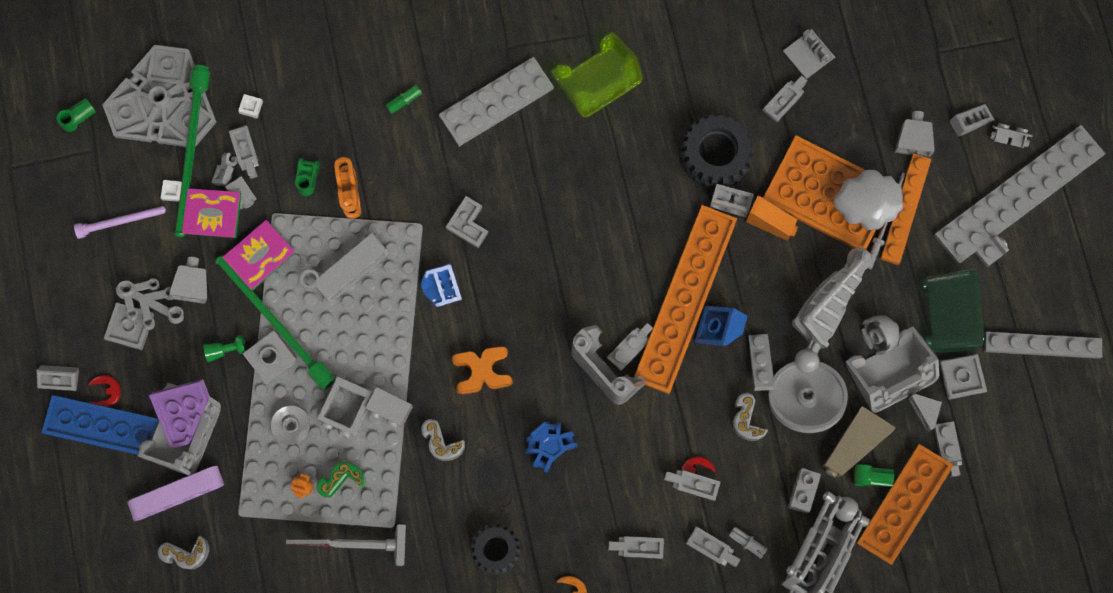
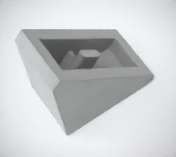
M917 394L912 395L908 400L928 433L935 428L942 402Z

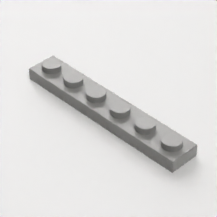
M985 332L984 352L1100 359L1102 358V338Z

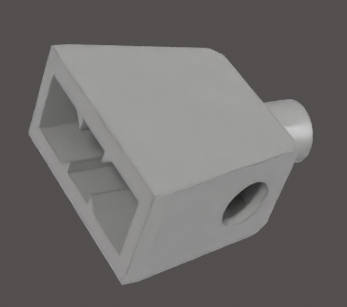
M913 111L912 120L906 119L903 122L895 153L910 155L914 153L925 157H931L934 153L932 123L923 121V112Z
M188 257L186 266H178L169 293V299L206 303V270L198 268L199 258Z

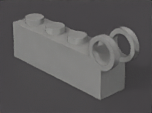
M372 233L369 236L365 235L359 240V244L356 247H351L344 253V257L333 261L326 272L318 274L311 269L305 270L300 276V283L308 292L319 290L327 301L331 303L385 258L388 252ZM309 277H316V282L313 285H306V280Z

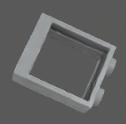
M337 376L317 418L322 422L320 426L329 430L333 427L339 430L338 434L349 438L350 435L355 437L368 411L366 406L373 392ZM340 388L364 398L351 428L326 418Z

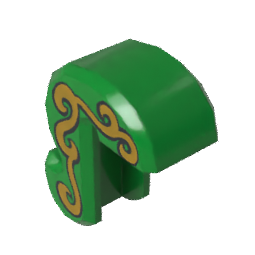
M339 462L331 469L328 481L325 477L320 478L317 483V491L321 496L330 498L348 477L364 489L366 478L363 471L350 462Z

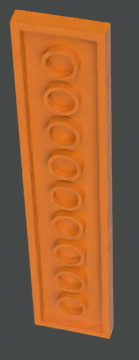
M704 205L701 206L634 376L636 378L641 375L647 381L646 386L670 394L737 218Z

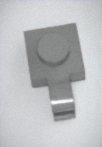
M224 153L221 165H217L211 183L217 186H227L232 179L234 169L232 166H235L238 162L237 157H232L231 161H229L230 153Z

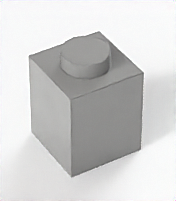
M242 176L225 186L229 192L242 193L240 209L249 208L257 200Z

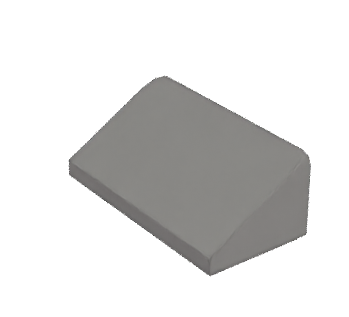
M41 365L37 369V387L76 391L79 368Z

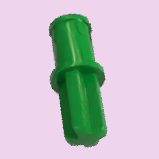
M415 84L403 94L399 93L400 96L389 102L386 107L392 114L403 106H408L409 102L422 95V92Z

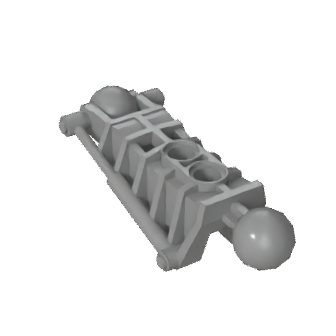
M861 247L852 249L848 253L847 263L844 268L838 272L835 271L825 279L810 295L796 318L793 319V327L810 343L807 349L799 351L795 357V365L801 372L812 373L817 369L819 365V357L817 355L819 349L828 347V339L836 331L846 311V305L850 297L855 293L854 290L862 281L861 277L864 271L871 264V254L866 249Z
M829 491L824 493L823 500H825V503L813 527L810 528L793 564L786 569V573L789 575L781 583L782 586L789 590V593H833L851 556L850 552L862 527H867L870 523V519L862 514L854 499L850 497H836ZM834 515L839 520L846 522L842 531L832 525ZM856 523H858V526L854 534L852 535L851 531L853 530ZM826 544L832 546L828 556L822 552ZM818 555L819 560L816 564H814L813 562ZM808 573V579L806 581H803L806 574Z

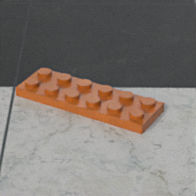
M919 444L857 544L892 566L954 464Z

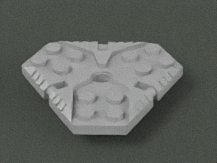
M154 45L131 71L133 76L130 79L125 78L104 102L103 108L113 135L116 138L146 142L157 141L159 144L187 146L193 92L189 93L188 90H190L191 69L195 65L188 49ZM139 80L142 82L139 86L135 85ZM205 91L201 98L195 147L217 122ZM164 96L163 100L157 101L158 97ZM155 129H159L158 134L154 133Z

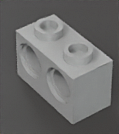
M716 184L710 208L747 217L754 194Z
M804 468L799 470L788 508L805 514L810 512L821 474Z

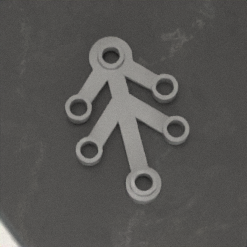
M153 278L138 284L122 281L116 288L117 295L125 300L127 308L126 317L129 321H135L138 318V311L134 308L132 298L140 302L144 318L143 327L147 330L155 327V321L151 317L149 307L168 316L169 321L174 324L182 322L184 313L180 307L168 308L155 301L163 298L173 300L169 299V295H167L171 287L157 291L159 289V281ZM152 283L157 284L155 287L150 286ZM149 289L153 293L143 295L138 291ZM148 321L152 322L151 325H146L145 323Z

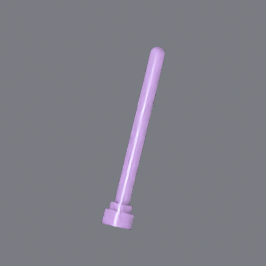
M161 206L89 225L82 222L74 224L75 234L78 239L84 238L92 231L164 214L166 208Z

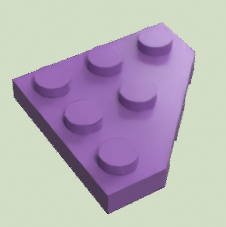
M203 379L152 392L149 395L171 449L187 445L193 438L210 399Z

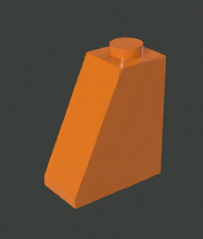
M757 196L747 218V223L787 241L790 236L794 237L798 226L795 225L798 219L762 197Z

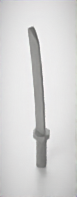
M903 172L898 183L899 185H902L905 177ZM885 222L882 226L878 238H873L872 242L874 245L870 252L871 264L868 269H872L880 246H883L885 243L881 239L888 222Z

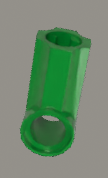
M85 98L69 110L60 111L57 115V121L64 131L72 132L79 123L96 113V111ZM71 118L69 123L64 124L66 119Z
M855 465L854 485L893 486L894 470L872 468L870 465Z

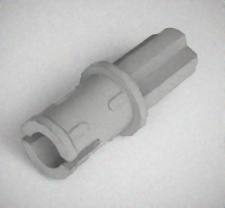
M734 527L730 532L729 536L744 546L743 549L747 548L760 559L766 553L768 548L754 540L753 536L750 537L737 527Z

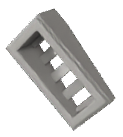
M986 104L955 115L950 120V124L959 137L992 122L994 118ZM979 111H980L981 114L983 115L984 120H983L982 117L980 116Z

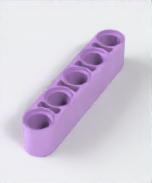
M213 466L128 501L127 504L133 520L138 521L220 488L224 485L218 466Z

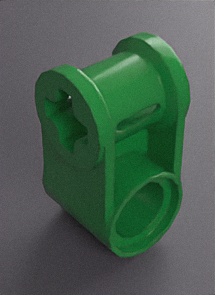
M303 158L299 159L295 185L302 196H309L314 192L320 168V161L318 160L312 162L306 161ZM305 182L309 183V186L306 188L300 187Z

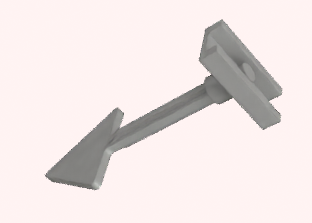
M397 525L395 538L386 539V541L342 539L332 541L286 540V544L386 549V551H394L395 566H403L406 525Z

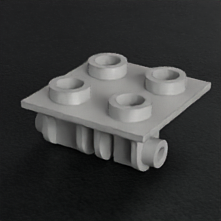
M809 29L806 30L801 38L783 50L806 79L835 58L812 29L810 31Z

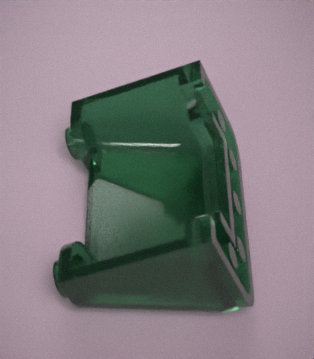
M964 270L925 275L924 279L921 280L922 291L928 294L931 331L925 339L926 344L932 352L976 351L984 343L978 271Z

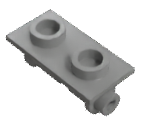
M998 123V126L992 125L996 131H992L990 139H993L994 142L1007 144L1010 137L1012 138L1010 145L1024 148L1029 146L1030 140L1027 137H1032L1033 135L1029 134L1027 129L1017 127L1016 130L1009 129V125Z

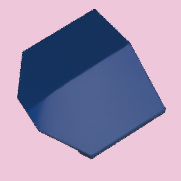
M451 263L425 271L421 287L424 295L436 307L461 300Z

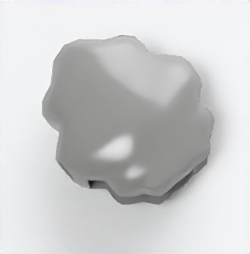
M864 170L856 179L849 178L843 182L841 189L834 197L833 203L849 224L859 223L866 230L880 229L885 222L895 220L898 213L903 209L902 187L895 182L892 176H882L877 170Z

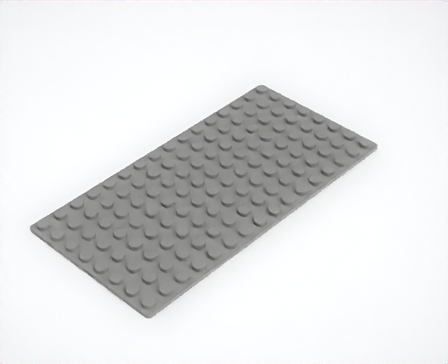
M273 214L271 226L296 254L265 280L262 300L264 305L314 361H322L330 369L335 379L338 376L373 393L376 387L407 402L423 231L422 225L417 223ZM372 233L388 252L385 258L331 303L327 301L319 290L308 292L300 283V276L305 270L311 269L318 274L326 272L333 261L344 257V253L349 248L356 247L359 244V240L365 235L369 236ZM309 277L306 280V285H313L316 282V277ZM261 313L258 342L274 330L298 362L267 385L258 373L254 371L239 515L252 518L393 528L396 520L404 425L403 427L398 425L396 428L386 424V419L382 417L379 420L368 415L370 411H367L355 437L350 435L349 438L338 434L339 430L333 427L329 430L320 426L322 422L317 418L333 385L326 390L322 387L319 388L307 374L309 366ZM273 350L266 351L262 355L263 361L265 363L274 362L276 353ZM340 388L326 418L351 428L364 398ZM297 406L303 409L310 419L308 435L297 444H283L272 434L271 420L274 414L282 407ZM290 423V424L288 425V428H289V429H294V428H295V424H294V423ZM339 462H350L363 471L366 478L364 489L348 477L330 498L321 496L317 491V483L320 478L325 477L328 481L331 469ZM301 473L310 476V481L314 482L311 495H305L304 499L294 496L295 491L290 490L294 477H300Z

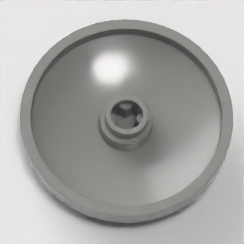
M792 362L781 368L773 377L775 387L774 390H769V404L775 417L786 427L802 433H816L829 429L843 416L848 399L847 388L842 377L832 367L819 362L815 371L803 373L797 369L795 362Z

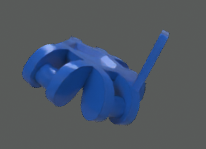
M545 421L530 434V437L526 438L528 449L525 450V453L538 454L533 467L537 468L538 466L544 469L543 472L547 473L552 462L562 453L578 447L577 443H574L573 440L574 433L567 432L560 435L561 422L549 424V421ZM549 431H551V432H556V434H548V433H549ZM562 439L566 440L567 445H563ZM537 442H540L539 449H536ZM542 456L549 458L548 462L541 460Z

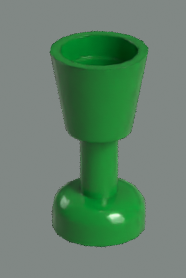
M242 335L236 336L234 343L226 345L222 343L204 344V353L208 363L224 356L225 352L237 350L239 354H243L247 351Z

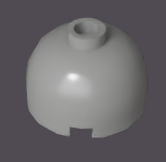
M876 315L863 322L865 324V328L862 329L863 338L870 349L874 348L877 350L876 354L883 355L896 347L899 341V327L891 318Z

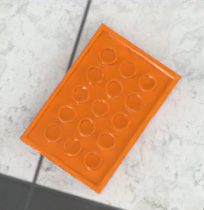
M795 136L763 199L799 221L852 248L861 247L866 249L875 230H866L859 223L849 224L846 222L844 216L835 208L833 203L834 197L841 189L843 182L849 178L856 179L864 169Z

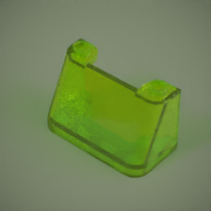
M614 32L601 40V52L573 70L564 64L551 71L554 79L582 117L591 116L636 87L642 81L643 75L637 56Z

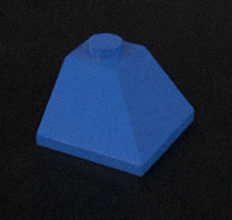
M705 306L695 342L726 346L743 334L748 316L734 308Z

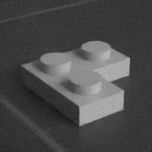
M466 196L446 226L448 231L479 248L488 234L486 229L473 222L482 209V205Z

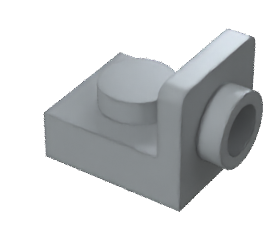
M995 236L991 241L978 249L975 254L988 267L1007 253L1009 249L1004 239Z

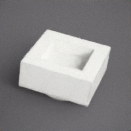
M244 94L238 110L239 114L258 118L263 100Z
M163 180L161 199L179 202L182 182Z

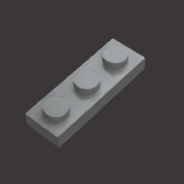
M768 334L749 335L748 342L754 391L774 390L775 385Z

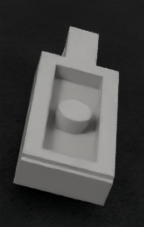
M801 76L795 83L793 81L788 82L764 107L763 112L777 123L804 93L802 88L807 80Z
M248 126L230 130L229 134L242 170L247 169L250 179L258 177L255 169L256 166H259L258 158Z
M647 323L641 330L639 328L633 330L607 359L619 371H622L647 345L649 341L647 336L653 331V328Z
M954 422L936 424L934 432L939 456L954 464L949 476H959V465H962V458Z
M677 470L676 474L666 472L664 480L672 482L673 488L712 501L716 500L720 481L684 470Z
M695 527L686 543L718 564L725 566L726 563L737 567L740 559L732 555L734 550L730 546L698 527Z
M619 537V542L608 543V550L618 551V556L663 559L664 538Z

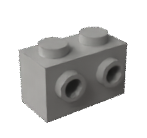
M376 387L366 406V409L370 411L368 415L378 420L382 417L387 420L386 424L394 428L397 425L403 427L413 408L410 403Z

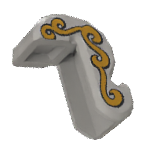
M743 393L735 402V408H740L741 410L733 419V430L737 436L745 440L757 441L763 438L768 430L749 425L755 398L750 393Z
M428 419L422 424V435L426 439L431 436L429 449L436 459L449 461L462 455L465 449L464 440L446 446L439 423L436 420Z
M203 536L198 537L191 553L171 543H164L158 549V556L163 562L172 564L174 559L181 568L192 570L200 567L209 554V544Z

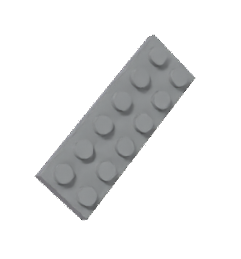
M532 57L439 114V117L458 146H461L554 89V86L535 58Z

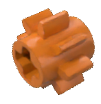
M301 473L300 477H294L290 489L295 491L294 496L304 499L305 495H311L314 482L310 481V476Z

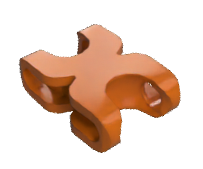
M341 157L335 161L334 165L339 203L347 218L356 219L361 215L357 175L351 160ZM342 163H347V164H348V165H345V166L340 167V165H341Z
M507 348L486 349L483 351L480 359L473 352L454 355L452 357L454 365L467 366L472 370V376L469 380L457 384V393L478 392L481 390L484 382L491 389L510 386L513 381L509 375H497L492 370V365L495 361L507 357Z

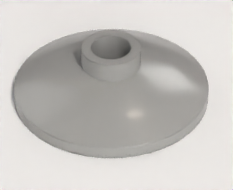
M297 406L282 407L274 414L271 420L272 434L283 444L293 445L301 442L310 430V419L307 413ZM294 423L295 428L289 429L288 425Z

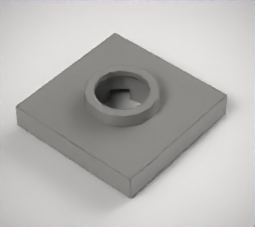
M274 330L243 353L266 385L298 362ZM268 350H273L276 353V359L272 363H265L262 359V355Z

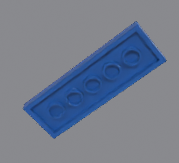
M52 395L42 433L138 455L141 443L146 440H152L159 419Z

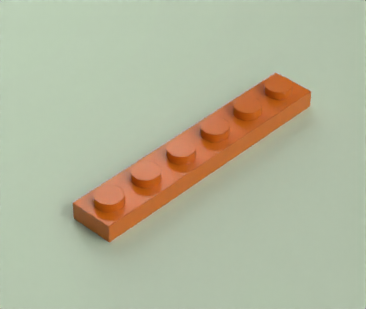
M914 153L911 157L902 186L903 209L898 213L896 219L891 222L881 260L896 265L900 264L931 163L930 158Z

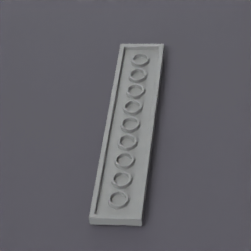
M1080 125L938 231L934 236L957 265H959L995 236L999 235L1103 157L1105 152L1083 126Z

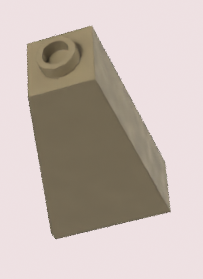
M862 406L858 409L824 463L823 468L826 469L825 472L834 478L836 476L841 477L891 434L896 427Z

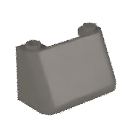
M597 325L583 328L573 339L572 357L614 404L620 405L627 402L647 381L641 375L636 378H632L628 374L624 377H617L596 353L602 346L599 343V335L602 333Z
M914 327L902 330L899 333V341L896 347L883 355L876 354L866 360L861 355H855L846 361L848 371L867 405L874 413L882 411L930 386L939 378L938 358Z
M167 383V386L164 389L175 387L177 385ZM210 397L191 442L184 446L171 449L159 421L152 440H146L141 443L138 457L189 476L195 474L218 419L221 404Z

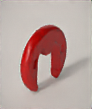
M108 375L95 377L88 386L109 384L111 387L106 389V394L111 395V397L106 401L90 402V404L107 408L113 407L121 395L119 383Z
M700 456L688 459L681 468V471L684 470L695 474L696 469L693 468V465H701L716 473L713 464L708 459Z

